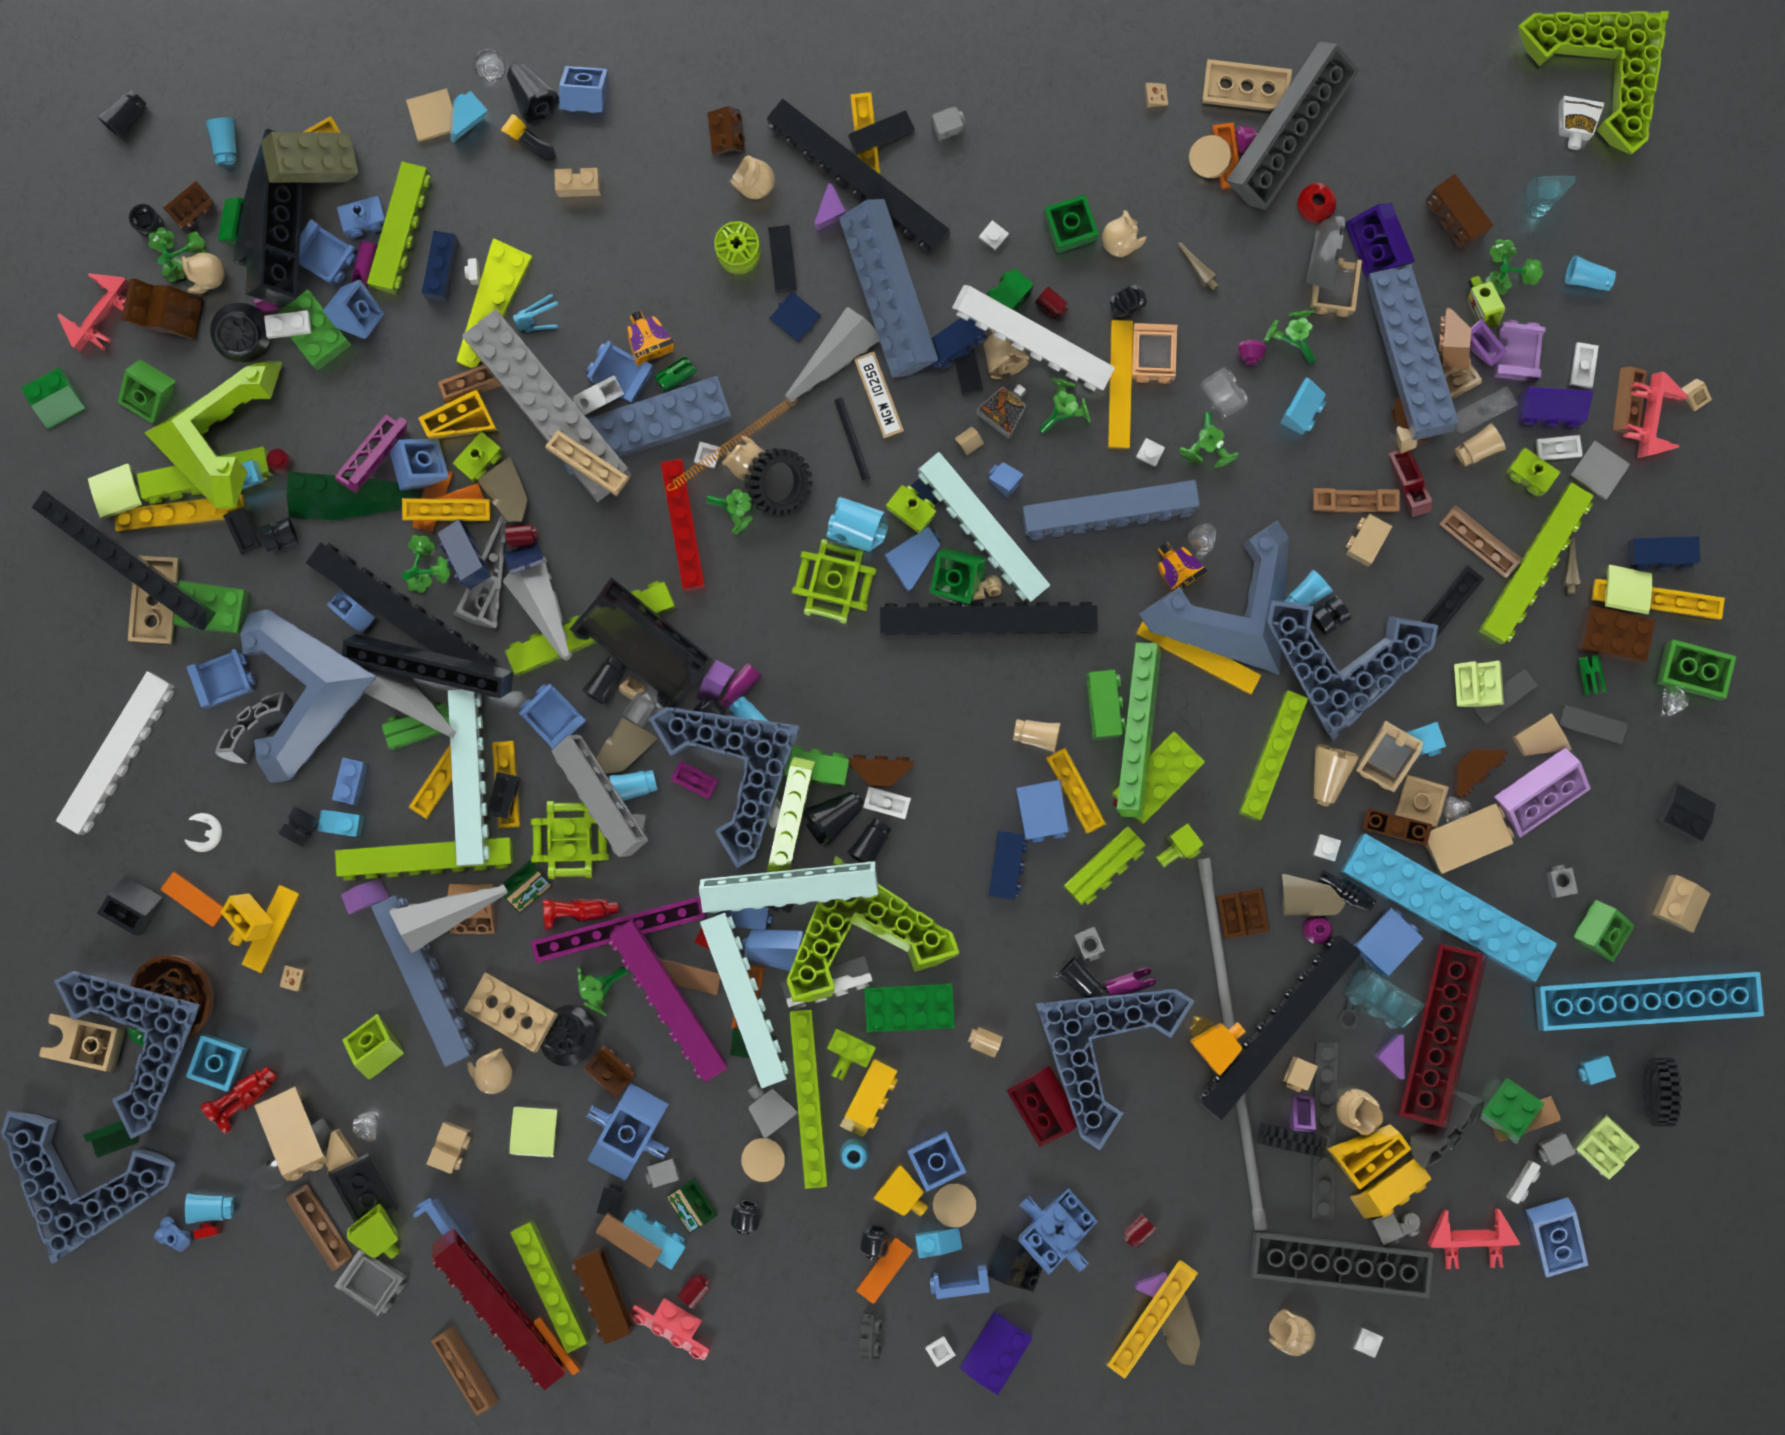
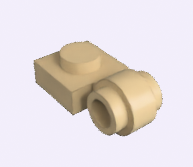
M996 575L988 576L984 582L980 583L972 601L984 599V592H987L992 597L1000 595L1003 589L1001 579Z

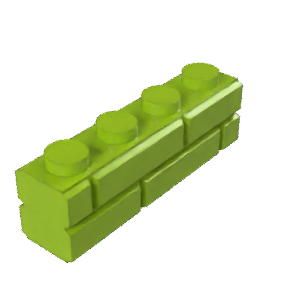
M1127 826L1063 885L1064 888L1080 905L1084 902L1088 905L1097 897L1095 892L1100 887L1104 890L1113 882L1110 878L1115 873L1121 875L1129 867L1126 863L1133 858L1136 861L1145 852L1142 848L1146 845Z

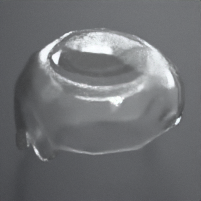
M484 49L475 56L473 69L476 77L481 82L494 85L503 79L506 74V65L497 51Z

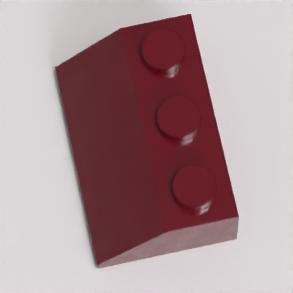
M1050 1066L1032 1074L1006 1090L1039 1147L1077 1128L1067 1095Z

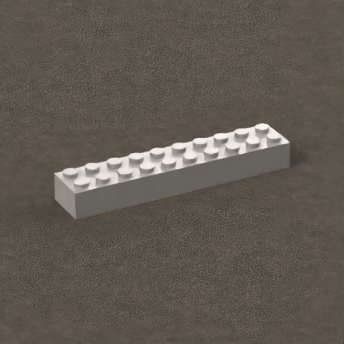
M496 309L462 335L467 345L547 442L559 430L626 476L631 477L627 466ZM564 462L596 502H599L610 493Z

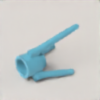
M552 294L513 315L518 331L525 330L527 334L532 331L558 328L556 324L531 326L535 324L533 316L558 305V302L555 301L534 310L552 299Z

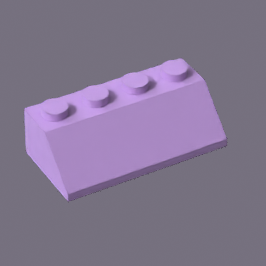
M1564 748L1494 797L1498 807L1502 808L1506 820L1521 838L1591 788L1581 762Z

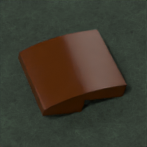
M1263 888L1217 896L1225 939L1270 931Z

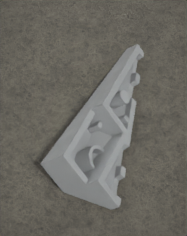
M847 307L785 395L786 399L793 403L795 398L806 391L809 392L814 385L822 380L825 381L850 364L852 359L861 353H866L868 348L877 342L880 343L876 329L863 316Z
M500 515L481 555L491 577L471 590L466 587L453 614L471 624L492 629L497 627L504 559L503 551L506 538L505 527L507 520L502 515Z
M543 557L545 563L513 574L509 573L503 582L560 657L568 661L572 656V652L568 651L566 643L568 637L563 632L561 610L556 592L552 590L550 582L552 576L548 573L546 567L548 561L546 557Z
M378 669L371 672L378 677L373 683L368 685L363 691L364 693L454 738L456 731L451 728L446 719L435 709L436 707L413 683L410 677Z
M502 884L499 887L490 889L484 888L467 894L461 893L433 899L430 902L421 904L415 903L398 909L392 908L389 912L401 937L411 953L504 896L508 891L505 885Z

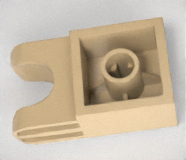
M56 1014L49 1015V1024L55 1025L62 1030L63 1039L54 1048L42 1047L39 1053L40 1057L115 1073L126 1030L79 1019L73 1020L70 1017ZM94 1043L97 1044L96 1049L93 1048Z

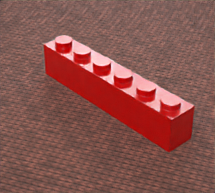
M681 458L660 462L682 588L684 592L706 589L688 484L684 479L686 474L683 460Z

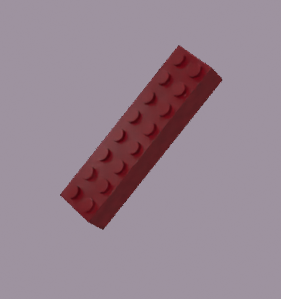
M1440 944L1399 1116L1440 1127H1448L1488 956Z
M452 1228L432 1244V1263L439 1272L443 1271L447 1275L446 1280L452 1288L457 1287L463 1301L475 1308L474 1313L480 1321L485 1320L489 1325L488 1329L495 1338L499 1336L503 1341L502 1346L509 1354L513 1353L516 1356V1362L522 1370L527 1369L531 1374L530 1379L537 1387L540 1385L545 1391L566 1374L563 1362L535 1327L531 1318L459 1233Z

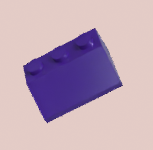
M1392 203L1377 204L1345 222L1359 260H1362L1361 265L1367 280L1370 273L1405 266L1415 262Z
M1527 387L1518 396L1517 421H1524V425H1536L1537 422L1545 423V426L1567 424V427L1578 428L1587 421L1593 391Z
M994 1311L960 1366V1369L977 1383L994 1394L999 1395L1032 1341V1334Z

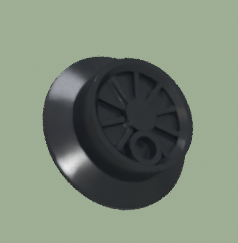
M234 302L223 306L216 312L211 322L210 336L213 345L222 356L235 362H249L257 359L265 352L270 342L266 335L265 315L258 308L248 303Z
M565 1005L553 1010L558 1015L540 1047L543 1054L552 1063L559 1066H573L582 1062L591 1053L596 1041V1026L593 1018L586 1010L574 1005Z

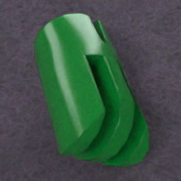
M684 355L656 374L655 379L666 393L696 374L697 369L687 356Z
M1600 655L1591 656L1592 667H1590L1587 657L1579 658L1585 696H1589L1586 674H1590L1593 694H1598L1596 672L1599 673L1602 693H1607Z

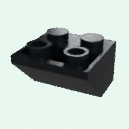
M125 876L107 895L97 914L133 935H142L164 897Z
M1003 1234L988 1276L1005 1285L1034 1292L1042 1267L1018 1241V1238Z

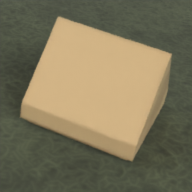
M972 426L954 439L966 456L984 445L979 433Z
M1400 426L1397 427L1396 442L1400 453L1402 454L1416 448L1418 440H1412L1410 430Z
M631 675L619 686V691L636 704L647 690L645 685Z

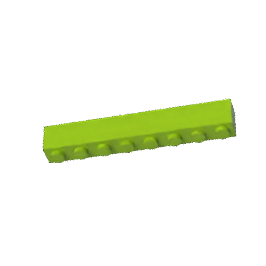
M1572 482L1565 487L1479 632L1499 644L1511 641L1516 633L1513 630L1517 622L1521 623L1527 615V612H1525L1528 604L1532 605L1538 596L1536 593L1539 586L1543 587L1547 582L1549 576L1546 574L1550 568L1554 569L1559 562L1558 554L1561 549L1565 550L1570 544L1571 539H1569L1572 531L1576 532L1582 524L1580 518L1583 513L1587 514L1591 509L1593 503L1590 501L1594 495Z
M656 581L648 585L649 589L642 592L640 589L631 592L658 615L676 608L665 582L660 583V581ZM596 607L587 615L589 619L610 636L639 624L619 607L615 610L609 607L602 609ZM579 615L568 620L569 623L562 626L563 632L568 637L566 640L568 651L572 653L597 643L591 637L588 640L578 639L569 630ZM540 632L529 636V640L524 643L517 641L510 644L509 649L505 650L516 676L523 675L561 658L543 634L541 635Z
M512 838L485 839L486 846H489L490 859L486 860L487 864L470 866H457L456 841L335 850L336 876L343 877V881L356 880V876L365 875V879H377L378 874H386L387 878L400 877L402 872H408V876L422 875L421 871H430V874H443V869H452V873L465 872V868L473 867L474 871H485L487 866H495V870L508 869V865L514 864Z
M812 1009L790 1011L805 1189L827 1187Z

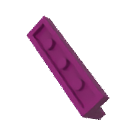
M385 415L336 474L335 480L357 493L390 453L398 440L407 432V421L401 417L395 421L388 415ZM386 423L392 426L387 434H383L382 428ZM381 440L373 450H370L369 444L371 441ZM368 455L364 462L357 466V458ZM355 471L349 481L343 478L346 472Z

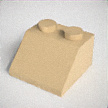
M1669 875L1652 915L1694 933L1710 893L1698 884L1683 877Z

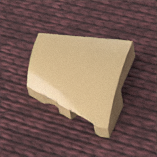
M1552 713L1512 737L1523 756L1560 752L1564 748L1568 751L1572 749Z

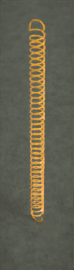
M779 405L778 407H775V409H772V411H769V414L766 413V416H763L766 417L768 422H770V420L767 418V414L773 420V417L770 415V412L773 413V410H775L776 413L780 416L776 408H778L780 412L783 414L782 410L779 408ZM759 418V420H757L760 422L762 427H764V425L762 424L760 419H762L764 423L767 425V422L764 420V418ZM754 423L753 425H750V427H747L746 430L750 436L751 433L748 431V428L751 429V426H753L754 429L758 432L757 428L754 426ZM740 432V434H737V436H734V439H733V440H735V437H737L738 440L740 441V443H742V441H741L740 438L738 437V435H740V436L742 437L741 432ZM719 448L718 450H715V452H712L711 455L715 461L716 459L713 456V453L716 454V451H718L719 454L723 457L722 453L719 451ZM705 457V459H702V461H699V464H698L702 470H704V469H703V467L700 465V462H702L703 465L705 466V468H707V466L704 464L703 460H705V461L707 462V464L710 466L709 462L706 460V457ZM689 468V470H686V473H685V474L688 476L689 479H691V478H690V476L687 474V471L690 472V474L692 475V477H694V475H693V474L691 473V471H690V469H692V468Z

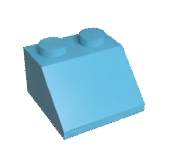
M1306 377L1280 423L1301 435L1306 430L1310 432L1316 422L1313 419L1316 411L1320 413L1326 404V401L1323 400L1326 394Z

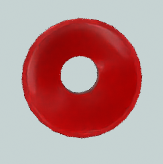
M1321 183L1308 185L1298 196L1297 207L1299 213L1306 220L1315 223L1322 222L1324 219L1331 217L1336 208L1334 192L1327 185ZM1321 194L1325 199L1324 204H1314L1313 196Z

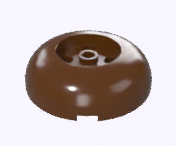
M175 954L160 955L142 964L133 976L130 984L132 987L200 1005L187 1039L197 1034L207 1024L214 1005L213 987L206 972L193 960ZM166 981L172 982V986L168 987ZM186 985L189 988V993L185 990Z

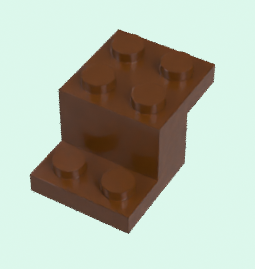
M130 279L121 320L156 333H173L188 339H194L203 298L170 285H151L138 279Z

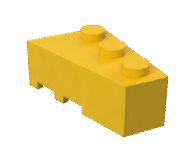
M477 389L418 417L429 439L479 434L481 431L483 433L498 431Z
M874 1059L840 1127L861 1138L864 1137L869 1128L873 1129L879 1118L875 1116L878 1109L883 1110L888 1100L885 1097L888 1089L892 1091L898 1079L895 1078L897 1070Z
M1389 1124L1376 1129L1369 1136L1361 1135L1327 1148V1150L1348 1179L1360 1190L1409 1152L1411 1147L1401 1133Z
M1414 1157L1408 1158L1386 1172L1385 1176L1376 1183L1371 1182L1368 1184V1188L1359 1194L1354 1193L1350 1198L1364 1219L1378 1216L1385 1218L1394 1212L1393 1207L1408 1202L1411 1199L1409 1196L1412 1193H1419L1427 1187L1426 1183L1431 1180V1177L1425 1168L1415 1161Z

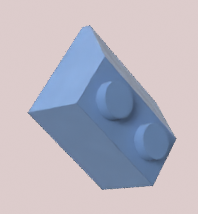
M565 66L559 84L560 109H566L570 112L577 110L589 113L602 112L606 97L608 69Z
M360 279L342 286L323 310L336 328L363 339L368 337L385 314Z
M439 439L398 440L390 451L400 490H420L446 480L449 477Z

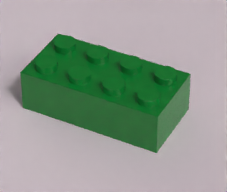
M952 984L865 988L867 1032L955 1028Z

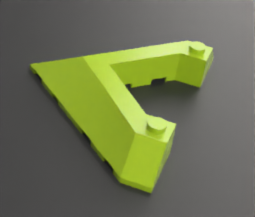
M1629 11V13L1585 12L1584 14H1572V12H1555V14L1533 13L1517 27L1526 52L1539 66L1543 65L1555 54L1615 59L1612 115L1599 126L1597 131L1610 146L1630 155L1648 141L1650 121L1652 120L1653 101L1657 89L1662 58L1661 52L1664 46L1665 27L1669 11H1660V13H1648V11Z
M261 361L246 366L207 395L144 432L216 508H236L248 471L236 457H218L203 437V434L209 431L207 427L217 420L221 422L234 412L232 409L240 403L244 402L246 404L251 399H271L282 366L281 361Z
M836 856L832 866L845 865V863ZM878 884V895L869 898L860 896L852 897L848 900L831 899L827 902H817L786 983L793 1002H813L832 996L835 986L829 968L853 924L908 952L914 972L935 967L959 955V950L952 932L946 928L943 929L934 923V920L920 911L917 912L908 906L907 902Z

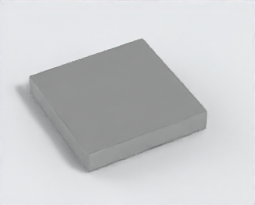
M1594 440L1569 477L1603 500H1607L1631 464Z

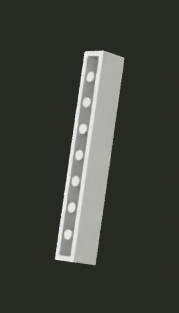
M963 286L952 309L958 311L956 314L958 317L966 321L969 318L976 321V327L984 331L987 328L992 330L994 337L1005 341V339L1013 342L1012 347L1022 352L1024 349L1031 352L1030 357L1040 362L1042 359L1049 362L1048 367L1058 372L1060 369L1067 372L1066 377L1076 382L1078 379L1085 382L1083 386L1094 392L1096 389L1104 390L1115 369L1114 366L971 286Z
M146 672L56 820L58 823L80 835L90 832L94 826V818L106 806L104 802L108 795L111 796L116 790V782L119 777L124 776L129 767L127 764L130 759L138 754L140 750L139 744L149 736L151 732L150 726L153 721H157L163 711L161 708L164 703L172 698L174 685L151 672Z

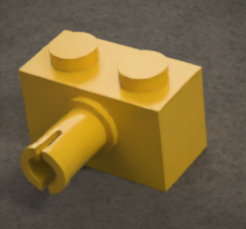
M249 893L229 896L221 910V914L234 928L228 940L235 946H240L243 940L247 942L265 939L274 924L272 919Z

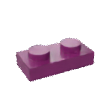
M682 761L679 762L670 779L709 800L719 782L718 779Z

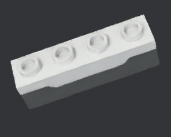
M865 956L830 966L829 968L835 986L834 993L836 997L849 993L848 989L855 986L857 990L869 987L868 982L873 981ZM786 981L781 982L788 1007L793 1006L794 1010L807 1006L806 1002H793ZM828 998L816 1000L815 1003L828 1000Z

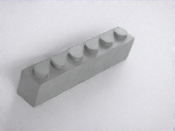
M568 735L551 751L556 763L563 769L567 780L577 791L579 799L588 808L589 815L597 822L600 832L611 844L612 851L618 857L631 856L648 839L582 736Z

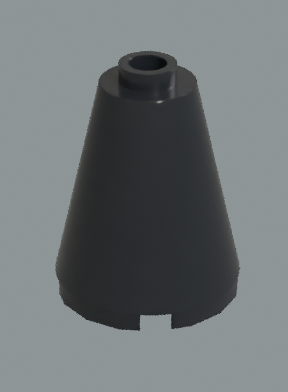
M513 64L510 66L507 78L521 117L530 124L545 120L546 117L544 115L549 112L553 114L560 103L558 94L524 64Z
M848 792L804 809L803 819L807 817L809 822L806 826L819 844L824 842L823 847H827L860 813L863 801L857 793Z

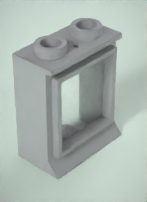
M359 1249L334 1287L342 1290L375 1313L376 1316H379L383 1312L386 1314L392 1307L394 1302L391 1299L395 1294L399 1295L406 1286L404 1280L407 1276L381 1258H372Z

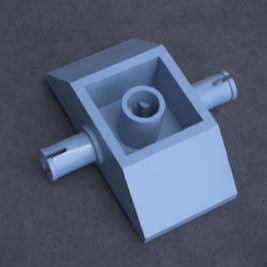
M630 1083L613 1114L609 1115L592 1105L589 1110L591 1112L587 1114L586 1118L603 1126L602 1129L604 1130L587 1160L623 1181H626L642 1151H647L663 1160L669 1148L653 1140L651 1135L669 1104ZM622 1129H632L633 1137L628 1136L625 1138Z
M1069 1188L1043 1211L1030 1196L1022 1201L1019 1206L1031 1217L1032 1223L1019 1235L1018 1241L1048 1275L1064 1258L1068 1259L1077 1272L1082 1271L1089 1262L1076 1250V1245L1098 1222Z

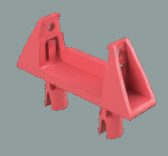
M89 273L88 276L100 284V288H105L108 292L102 296L80 328L76 326V322H71L60 313L58 314V318L71 346L79 352L88 341H91L102 351L107 349L100 340L110 344L111 339L104 336L97 329L114 306L123 312L126 299L123 294L127 291L129 282L122 277Z
M1663 371L1651 375L1650 386L1638 382L1633 383L1632 388L1637 389V391L1631 392V395L1647 399L1642 428L1627 424L1624 428L1630 431L1623 434L1624 437L1640 441L1637 458L1679 448L1678 444L1657 438V428L1663 397L1682 401L1688 399V396Z
M1494 1208L1495 1230H1452V1232H1450L1449 1211L1443 1210L1427 1242V1246L1445 1249V1269H1451L1452 1262L1453 1267L1459 1269L1458 1249L1460 1247L1487 1246L1489 1248L1490 1268H1495L1496 1260L1498 1267L1503 1268L1502 1248L1504 1246L1520 1245L1500 1209Z

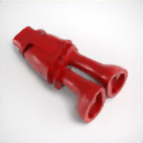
M578 898L577 901L571 900V903L549 899L543 900L545 930L553 928L554 920L558 917L570 916L578 922L601 919L605 915L607 918L609 914L619 913L617 902L608 903L604 899L582 900Z
M266 1066L263 1070H256L253 1074L236 1081L231 1091L213 1101L203 1103L200 1107L206 1117L212 1122L215 1121L218 1128L224 1134H227L231 1130L230 1118L240 1109H243L245 1112L248 1106L251 1108L265 1094L268 1088L272 1087L271 1083L278 1077Z

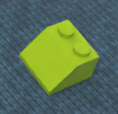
M378 1014L343 1039V1043L354 1066L368 1080L379 1074L384 1068L404 1054L397 1038Z

